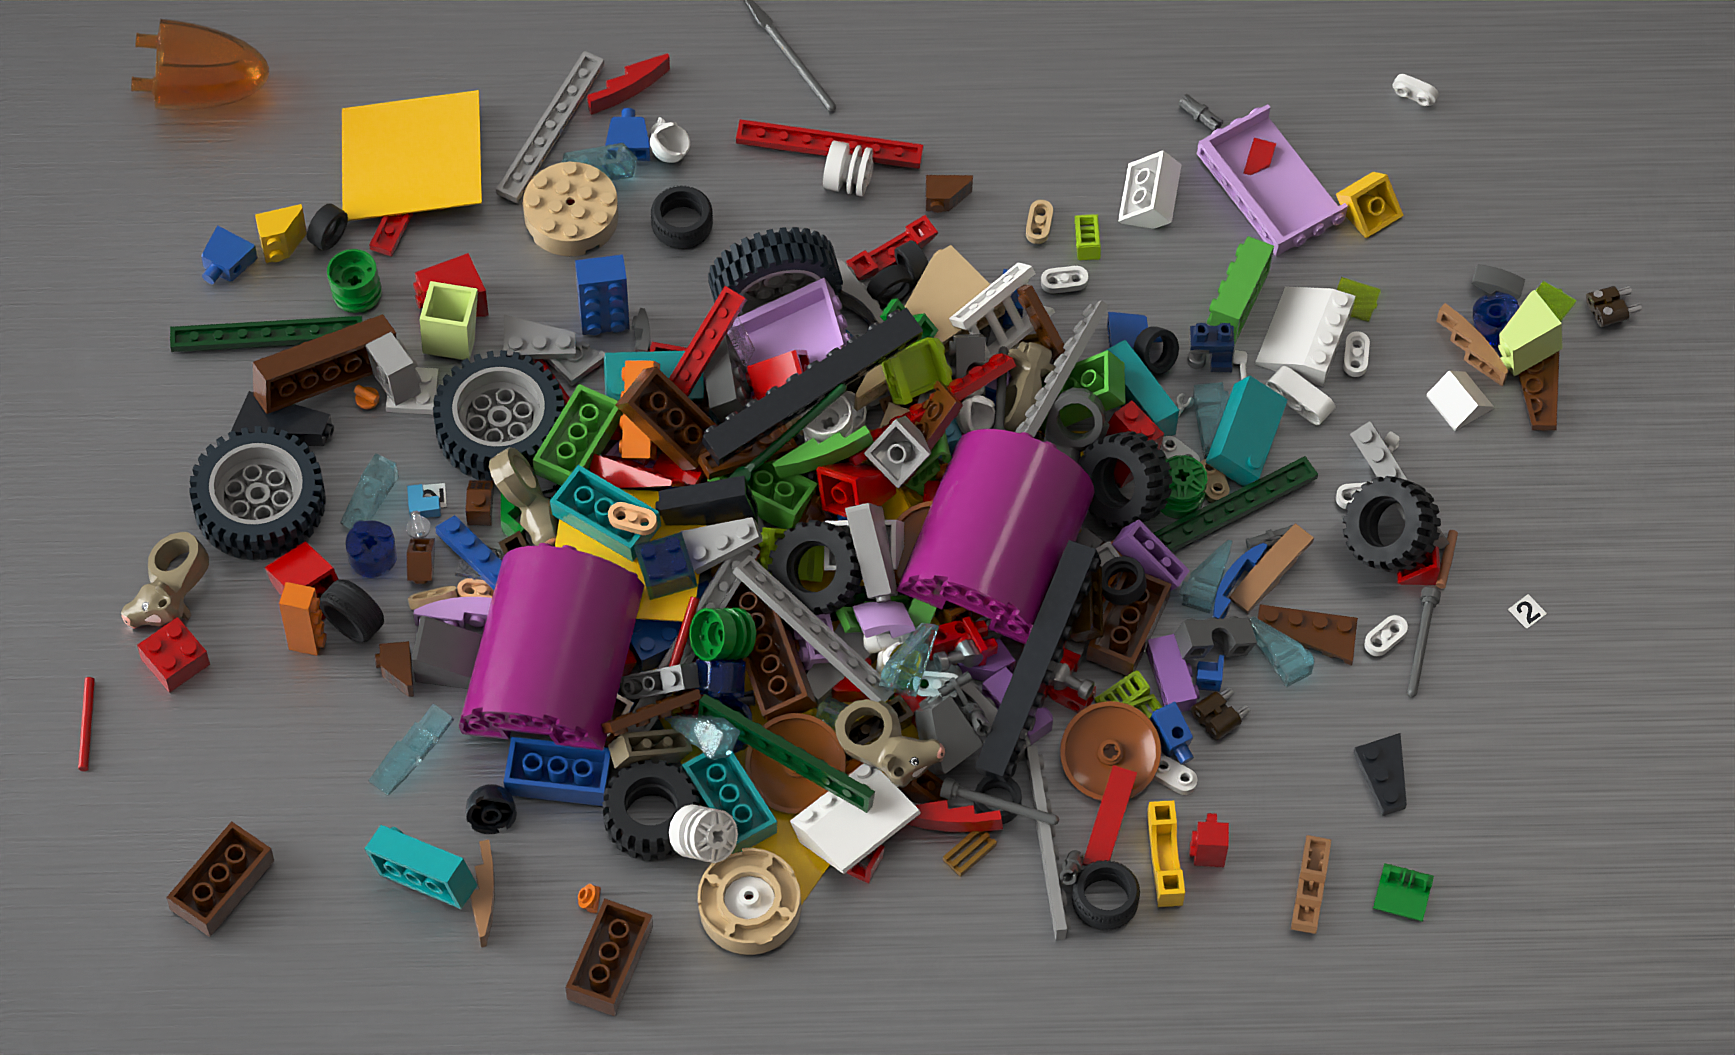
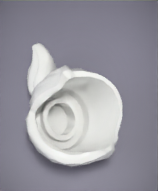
M658 118V122L653 125L650 131V148L652 152L663 162L676 163L681 161L690 148V138L687 132L678 126L676 122L665 123L663 118Z
M984 386L963 399V407L960 409L956 421L961 432L964 434L979 429H991L995 422L994 402L981 396L985 390Z

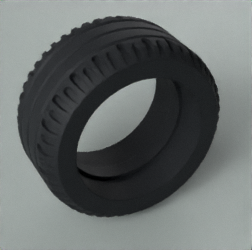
M685 185L670 187L662 191L652 204V230L658 240L667 246L678 249L695 247V245L701 244L712 230V205L708 197L694 187H687ZM679 207L693 209L701 216L696 223L688 227H675L663 219L667 212Z
M344 579L336 580L320 597V609L327 620L339 632L355 642L369 641L384 624V615L378 604L367 592L351 581Z
M1100 860L1089 864L1079 872L1073 885L1072 903L1076 914L1087 925L1098 930H1112L1124 926L1136 914L1140 899V886L1136 876L1129 868L1119 864V862ZM1106 880L1121 886L1126 892L1128 899L1122 906L1116 909L1103 910L1093 906L1087 900L1084 891L1091 884Z

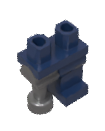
M1196 323L1195 326H1190L1188 365L1191 368L1200 369L1206 364V354H1210V372H1232L1234 327L1230 323H1221L1218 326Z

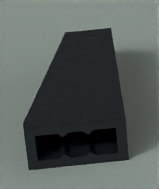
M249 391L231 430L235 431L236 436L242 435L241 428L248 427L249 433H255V426H262L263 433H267L268 427H273L276 430V435H279L281 430L287 431L289 440L293 435L297 436L300 440V445L305 442L308 446H324L327 438L330 439L333 435L334 425L332 424L330 414L296 404L266 414L254 397L253 392Z
M745 475L659 491V501L655 503L656 510L659 511L665 525H714L751 517L758 524V504Z

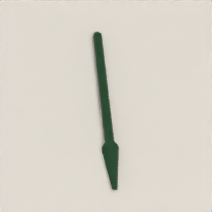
M845 384L838 385L749 464L738 467L729 478L745 475L747 482H749L751 474L842 396L847 391V386Z

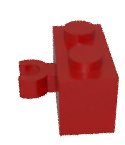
M1207 813L1206 822L1198 821L1197 830L1192 831L1189 847V856L1194 857V866H1225L1229 847V823L1217 822V814Z

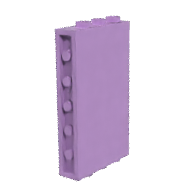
M1267 104L1262 108H1255L1249 115L1243 118L1235 119L1223 129H1216L1210 136L1199 141L1197 155L1264 242L1274 246L1273 253L1275 256H1278L1294 246H1301L1312 236L1321 235L1328 227L1341 224L1345 220L1348 206L1346 203L1338 206L1270 120L1269 113L1271 107ZM1254 137L1276 143L1270 167L1253 175L1243 174Z
M825 278L737 317L731 325L737 338L742 339L745 343L746 353H744V357L749 365L793 350H807L810 364L816 360L820 362L827 358L826 355L834 348L838 347L841 349L846 346L847 341L851 338L845 330L848 327L847 321L843 314L840 313L842 304Z

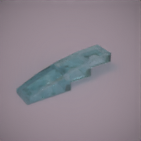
M432 704L420 722L413 724L402 741L397 740L368 781L387 795H390L425 758L454 721V718L435 704Z

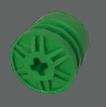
M349 249L336 254L330 260L327 266V277L333 299L339 308L347 312L359 313L373 308L379 302L382 295V285L378 276L376 262L370 254L359 249Z
M1175 455L1165 460L1166 463L1169 462L1171 467L1169 475L1172 476V484H1169V488L1172 491L1170 497L1166 498L1168 501L1167 505L1160 512L1167 517L1181 519L1202 508L1208 480L1207 472L1203 464L1198 460L1186 455Z
M704 608L699 610L693 617L689 638L694 653L702 660H741L746 658L753 650L756 642V628L754 620L745 609Z

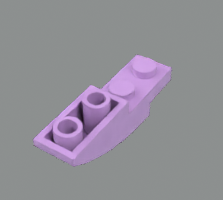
M458 597L426 604L414 610L415 625L419 626L421 616H427L465 629L466 624L474 627L485 626L492 598Z

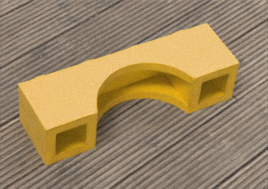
M1174 800L1149 802L1147 820L1157 907L1183 906L1185 887L1183 870L1180 868L1178 857Z

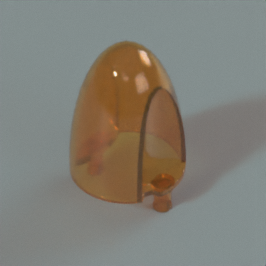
M160 18L157 35L136 33L135 48L156 49V66L153 79L132 76L131 91L152 92V95H154V110H195L227 105L253 95L265 85L269 78V65L264 56L247 42L223 31L190 22Z

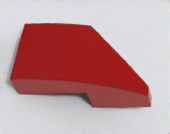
M1254 137L1243 174L1253 175L1270 167L1276 143Z

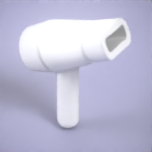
M889 631L866 638L864 635L866 650L870 654L878 653L876 671L883 678H885L886 671L883 663V653L887 647L910 639L912 637L911 632L893 639Z

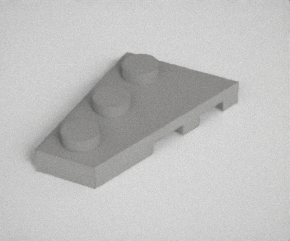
M504 314V350L507 351L508 357H512L513 352H519L521 360H524L526 355L533 359L576 358L575 332Z
M544 321L541 323V324H544V325H547V326L554 327V326H552V325H550V324H548V323H546V322H544ZM576 340V358L545 360L573 386L604 363L605 352H599L591 348L590 344Z
M753 517L681 531L692 567L697 574L763 541L757 522Z

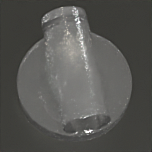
M420 511L411 512V519L406 524L407 534L411 538L422 539L430 532V522L420 515Z

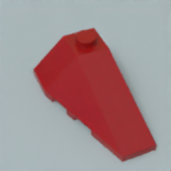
M594 454L589 470L619 489L684 487L686 483L670 475L658 473V470L646 468L641 463L626 460L621 456Z

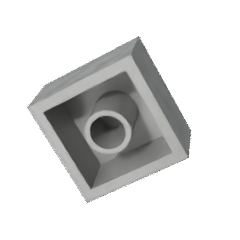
M390 332L366 344L373 375L396 406L421 393L419 386L421 378L415 369L418 367L417 362L412 354L408 355L406 353L405 345L400 338L396 339Z

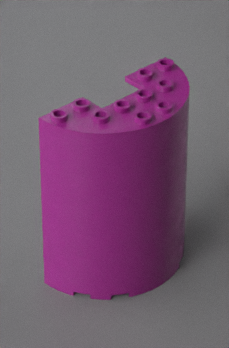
M979 429L967 432L956 443L896 591L941 610L946 600L992 619L988 629L1026 644L1069 540L1076 542L1092 502L1094 486L1090 477L1078 463L1058 450L1053 443L1042 442L1035 439L1029 433H1016L999 429Z
M539 543V546L520 547L506 553L500 566L459 722L462 734L509 739L511 731L549 735L556 745L604 750L608 733L603 732L601 723L612 718L644 589V584L638 578V575L604 558L577 551L575 547L570 545L554 547L548 543Z

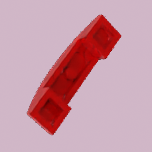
M924 215L905 226V232L868 253L864 250L847 260V266L853 269L858 281L874 277L881 270L897 265L894 250L900 245L912 240L922 249L938 235V231L927 216Z

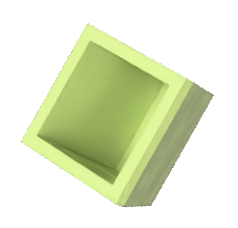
M430 281L419 319L422 353L461 360L468 358L470 360L475 342L477 288Z
M1535 290L1532 291L1499 334L1500 345L1498 347L1501 353L1500 359L1513 376L1563 349L1562 323Z

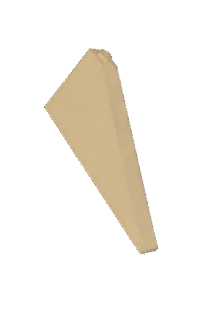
M949 245L945 249L938 250L933 255L904 307H907L912 315L923 313L927 315L938 329L934 338H939L944 345L946 353L949 351V341H953V335L969 334L968 330L954 327L949 318L991 284L952 245ZM1003 302L994 307L993 311L997 319L1005 314ZM985 315L976 324L979 331L989 325ZM881 364L867 372L859 386L854 400V409L856 411L889 391Z

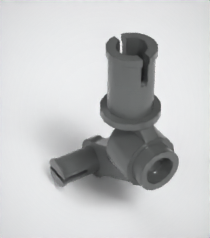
M968 671L956 679L952 677L949 679V683L937 689L941 696H946L956 691L964 705L961 712L971 727L976 730L979 736H986L982 729H985L987 734L990 733L992 727L986 720L984 711L979 708L978 704L969 703L960 688L973 681Z

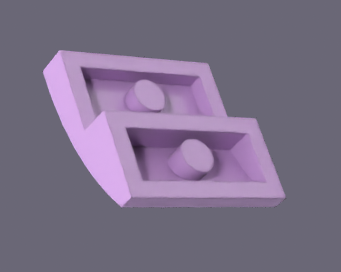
M875 601L852 606L866 638L889 631L893 639L916 631L904 604L901 602L888 601L877 603Z

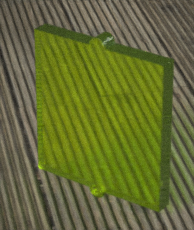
M1341 277L1337 290L1355 296L1350 316L1369 322L1373 310L1377 308L1376 302L1381 289Z
M1545 281L1536 289V292L1560 322L1576 303V300L1563 293L1562 289H1557Z

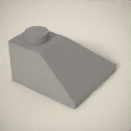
M906 416L895 419L864 454L897 488H900L931 455V452L922 432Z

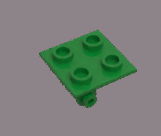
M1384 863L1373 909L1423 922L1434 876Z

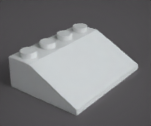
M1285 287L1255 365L1276 372L1282 366H1287L1308 382L1323 387L1351 316L1355 296L1329 288Z
M862 764L849 777L861 784H866L875 791L873 806L868 813L828 791L790 821L798 841L843 874L920 814L919 809L882 771L867 764Z

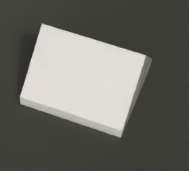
M1449 370L1427 393V398L1454 431L1494 409L1492 403L1469 375L1463 371Z

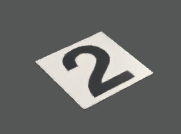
M445 483L423 485L424 497L439 496L440 507H447Z
M1529 594L1508 609L1526 629L1547 614Z

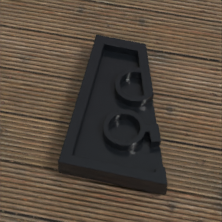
M1401 733L1355 747L1354 755L1382 816L1406 809L1407 800Z

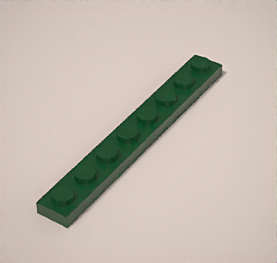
M362 316L173 326L170 327L171 352L300 345L363 322Z
M1304 456L1165 526L1153 534L1171 552H1174L1316 480L1318 473L1307 457Z
M706 694L699 700L698 716L862 811L868 813L872 808L875 791L866 784H861L849 777L845 772L833 768L824 760L812 756L803 748L793 745L782 736L772 733L761 724L755 723L744 717L740 712L723 705L719 700L713 699Z

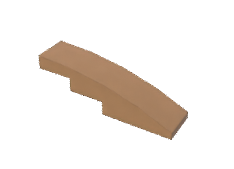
M1444 303L1439 309L1437 322L1452 332L1450 341L1466 351L1464 361L1503 386L1506 382L1508 370L1497 352L1470 322Z
M1295 523L1247 574L1229 596V599L1248 614L1279 584L1280 578L1313 543L1314 537Z
M1306 835L1291 924L1292 930L1313 934L1317 932L1332 839Z
M489 839L479 841L483 864L474 866L479 889L474 890L470 896L481 947L487 946L495 903V874Z

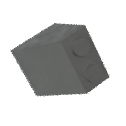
M421 616L412 655L415 682L468 689L482 635L427 616Z
M937 695L933 698L929 696L919 703L920 708L914 711L919 740L936 739L945 748L944 759L928 768L933 774H946L983 746V743L951 695Z

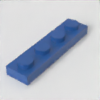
M455 515L435 527L436 534L494 590L502 561Z

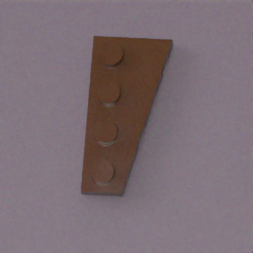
M1023 285L1016 289L1019 295L1018 300L1026 310L1041 345L1051 350L1050 364L1054 365L1056 359L1065 352L1063 348L1065 344L1033 286Z
M1560 350L1518 374L1532 430L1557 431Z
M938 380L933 387L936 389L932 400L927 399L923 406L926 411L920 422L915 421L914 423L922 432L930 452L963 407V404ZM917 470L904 482L905 484L916 474Z
M783 425L720 466L716 464L708 451L699 456L698 463L708 480L733 473L738 467L749 464L788 429ZM792 438L766 462L780 459L796 449L798 446Z
M1259 605L1257 631L1284 641L1290 640L1299 643V646L1305 649L1312 648L1323 652L1322 655L1330 658L1334 656L1344 660L1346 664H1353L1358 618Z
M699 689L673 693V696L656 700V705L655 703L637 708L636 713H625L601 723L603 732L613 733L614 736L628 732L627 727L635 724L636 727H641L651 723L650 718L658 716V719L672 715V710L680 707V710L695 706L694 701L701 699Z

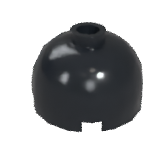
M487 784L478 787L471 793L467 799L465 813L467 823L471 824L474 831L482 834L499 833L498 829L505 826L508 829L516 821L517 810L510 792L502 786Z

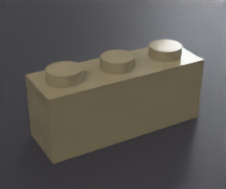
M686 728L623 733L608 745L615 769L630 767V764L638 762L639 765L645 764V760H652V763L658 764L659 760L666 761L667 764L678 763L693 751Z

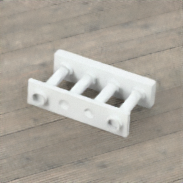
M1017 263L949 318L954 327L968 330L969 334H980L976 324L985 315L997 340L988 347L985 343V361L973 362V365L982 366L989 361L990 357L998 354L1000 347L1005 346L1009 350L1034 330L1028 314L1022 319L1011 299V293L1023 285H1029V279L1036 274L1032 266ZM1000 302H1003L1014 324L1005 333L993 311L994 307ZM1044 306L1049 317L1055 313L1053 308Z

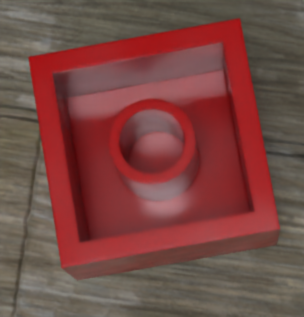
M178 617L137 644L141 660L169 693L210 665L207 651Z

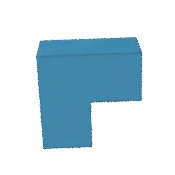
M422 484L407 486L411 520L441 516L439 496L424 497Z

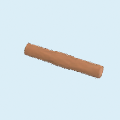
M1449 530L1447 540L1450 544L1445 547L1436 583V586L1441 589L1446 587L1458 536V532L1455 530Z

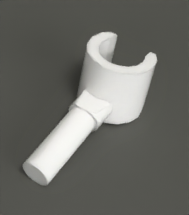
M1235 350L1233 364L1240 365L1242 380L1247 377V353Z
M1184 393L1177 396L1179 416L1184 408H1190L1194 403V399L1190 397L1188 402L1183 405Z
M1390 431L1385 437L1384 442L1389 446L1388 448L1391 453L1399 446V436Z

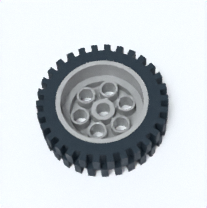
M786 227L779 228V232L775 233L773 229L766 230L767 234L760 235V232L753 234V239L749 240L748 237L741 239L742 244L734 243L730 245L731 251L724 250L721 252L722 258L716 257L714 260L715 265L710 266V273H708V282L714 303L724 286L729 287L747 299L737 317L822 278H825L833 288L835 296L839 297L838 293L842 291L841 285H843L842 275L830 240H827L825 235L820 236V233L817 231L811 233L808 228H804L800 232L799 227H792L790 231H787Z
M500 350V356L494 357L493 351H487V358L482 359L479 353L473 355L474 362L470 363L468 358L461 361L462 369L455 365L451 369L452 377L448 374L443 377V385H438L437 395L434 396L433 417L438 445L440 449H443L445 458H450L451 465L455 468L460 465L461 472L465 475L472 470V478L479 480L481 474H484L485 481H492L489 461L509 447L518 450L533 467V458L564 409L562 389H559L557 379H553L552 372L549 369L544 371V365L539 361L533 366V358L526 355L524 361L521 360L519 352H513V356L508 357L506 350ZM505 399L510 400V401H508V402H502V400H505ZM480 406H487L486 408H483V409H480V408H479ZM476 426H480V427H481V428H479V429H473V427H476Z
M255 426V433H249L248 427L241 428L242 435L236 436L235 431H231L228 433L229 440L225 441L222 436L216 439L218 447L215 448L210 444L206 448L207 456L201 453L198 457L199 465L194 464L192 469L194 476H190L191 488H189L197 525L199 529H202L203 536L206 539L210 538L211 545L215 548L220 545L221 551L227 555L232 549L233 556L239 559L242 552L246 553L247 560H254L255 554H260L261 560H268L267 553L273 552L275 558L280 557V549L285 548L288 553L294 549V542L298 545L304 543V534L310 538L314 534L313 526L318 528L321 522L320 516H323L325 511L326 497L319 462H317L313 451H309V446L305 442L300 445V440L297 436L293 435L289 440L287 431L281 430L280 434L276 435L275 428L268 427L267 433H263L262 426ZM252 476H258L255 479H249ZM275 481H281L278 484H272ZM239 491L238 494H231L232 492ZM258 496H262V497H263V498H261V499H254V498H256V497H258ZM286 501L285 504H278L279 502ZM238 512H245L242 515H237Z

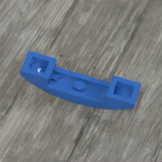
M1262 543L1251 548L1241 555L1228 569L1216 594L1213 617L1217 619H1224L1231 604V600L1227 596L1243 572H1250L1266 554L1267 544Z

